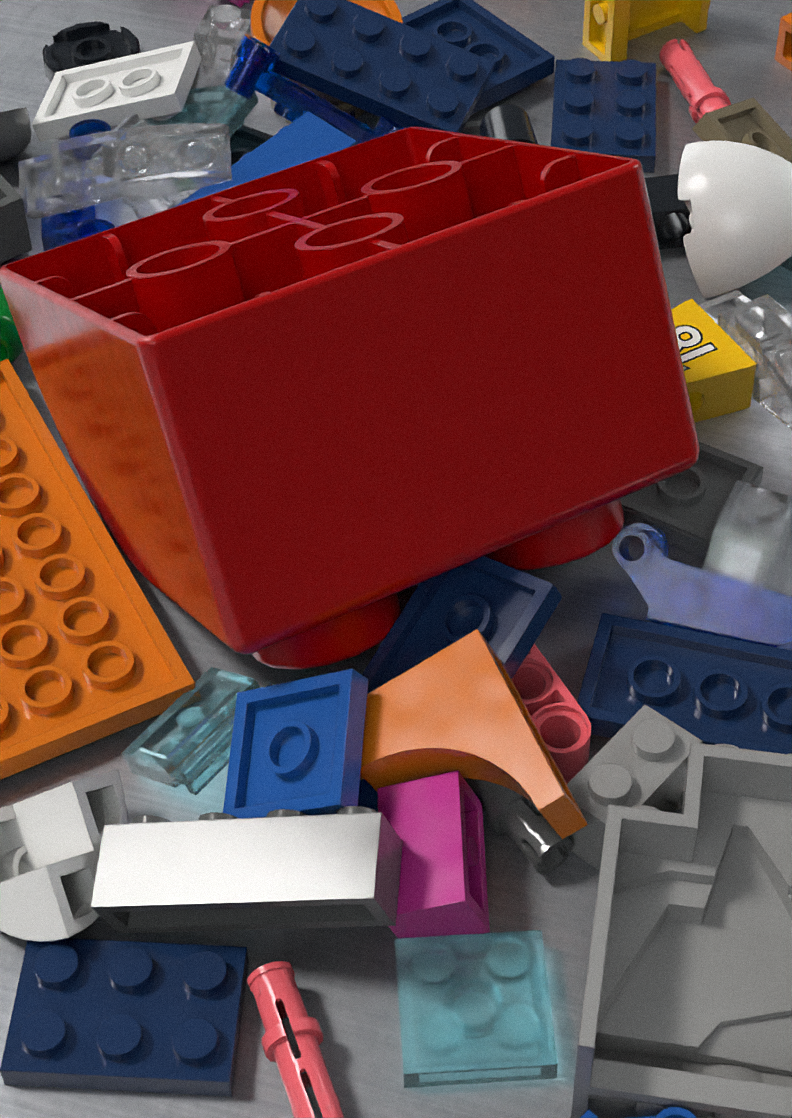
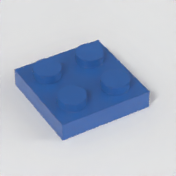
M352 668L238 692L223 813L233 815L239 819L267 817L270 811L278 809L296 810L306 815L336 814V811L342 807L358 806L368 679Z

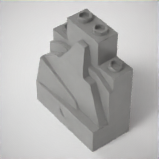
M690 742L681 814L664 812L645 805L626 807L608 804L578 1040L571 1118H580L588 1109L598 1118L657 1116L662 1110L670 1107L684 1108L692 1112L697 1118H792V753L780 754L740 749L730 744L709 745Z

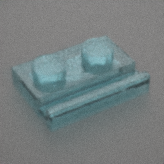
M211 667L195 682L196 687L183 693L121 753L131 772L177 788L180 784L186 785L189 793L197 795L229 763L237 693L262 688L254 678Z

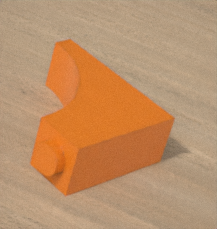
M478 629L367 694L360 780L365 779L376 792L377 788L459 771L463 778L484 780L502 785L531 801L562 840L588 825L506 668Z

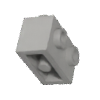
M644 705L568 782L567 786L588 824L568 836L573 841V849L570 851L600 871L608 804L626 807L645 805L672 813L677 808L682 809L690 742L702 744V740L652 708Z

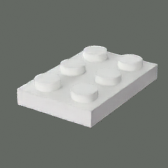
M195 41L56 72L32 123L39 142L57 138L61 141H70L80 137L85 132L104 128L108 131H116L128 126L132 122L150 118L162 121L182 112L202 59Z

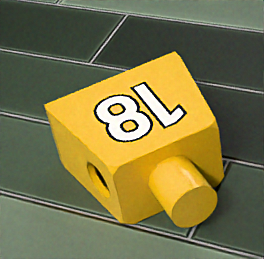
M693 299L684 301L671 309L694 422L741 411L750 407L757 364Z

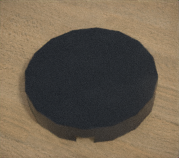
M98 21L78 23L64 28L53 36L54 43L50 46L46 44L42 50L46 77L52 82L58 71L141 53L139 39L124 27L120 26L121 32L110 30L109 23Z

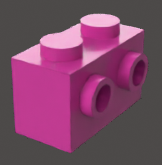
M453 771L377 788L378 812H382L403 841L396 926H388L407 949L489 933L482 803L460 772Z

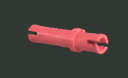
M672 39L661 48L659 59L672 76L683 97L689 103V113L695 123L705 113L731 105L725 91L714 86L711 78L693 54L687 41L680 39L678 44L677 39Z
M274 961L258 967L250 973L247 983L250 991L254 994L265 1029V1034L261 1038V1044L266 1058L277 1064L292 1109L293 1118H316L307 1093L309 1087H313L323 1118H345L319 1047L323 1041L322 1029L316 1018L308 1016L294 978L295 973L291 963ZM287 1017L289 1018L301 1053V1057L298 1059L295 1058L283 1023V1019Z

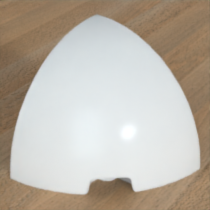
M701 141L686 144L679 168L678 199L685 202L690 212L689 222L692 230L691 233L683 237V242L698 288L704 299L733 291L762 277L792 256V163L770 151L744 143Z
M118 769L75 780L0 808V931L24 940L55 941L81 932L100 916L91 908L103 828L106 824H128L125 795Z

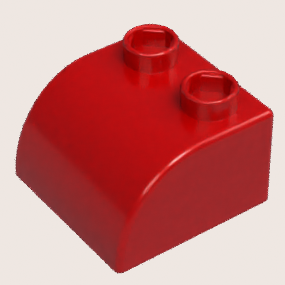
M409 127L29 256L0 268V283L44 400L89 496L120 548L135 568L151 584L230 649L240 654H252L256 661L275 669L301 670L326 666L361 654L384 640L401 614V607L397 596L398 592L483 556L517 570H536L559 566L587 557L610 544L622 531L625 518L620 498L690 469L699 458V442L642 164L637 159L423 127Z

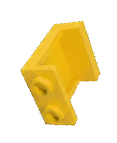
M585 0L582 45L600 61L621 62L627 60L628 41L677 22H683L695 33L706 30L711 0Z

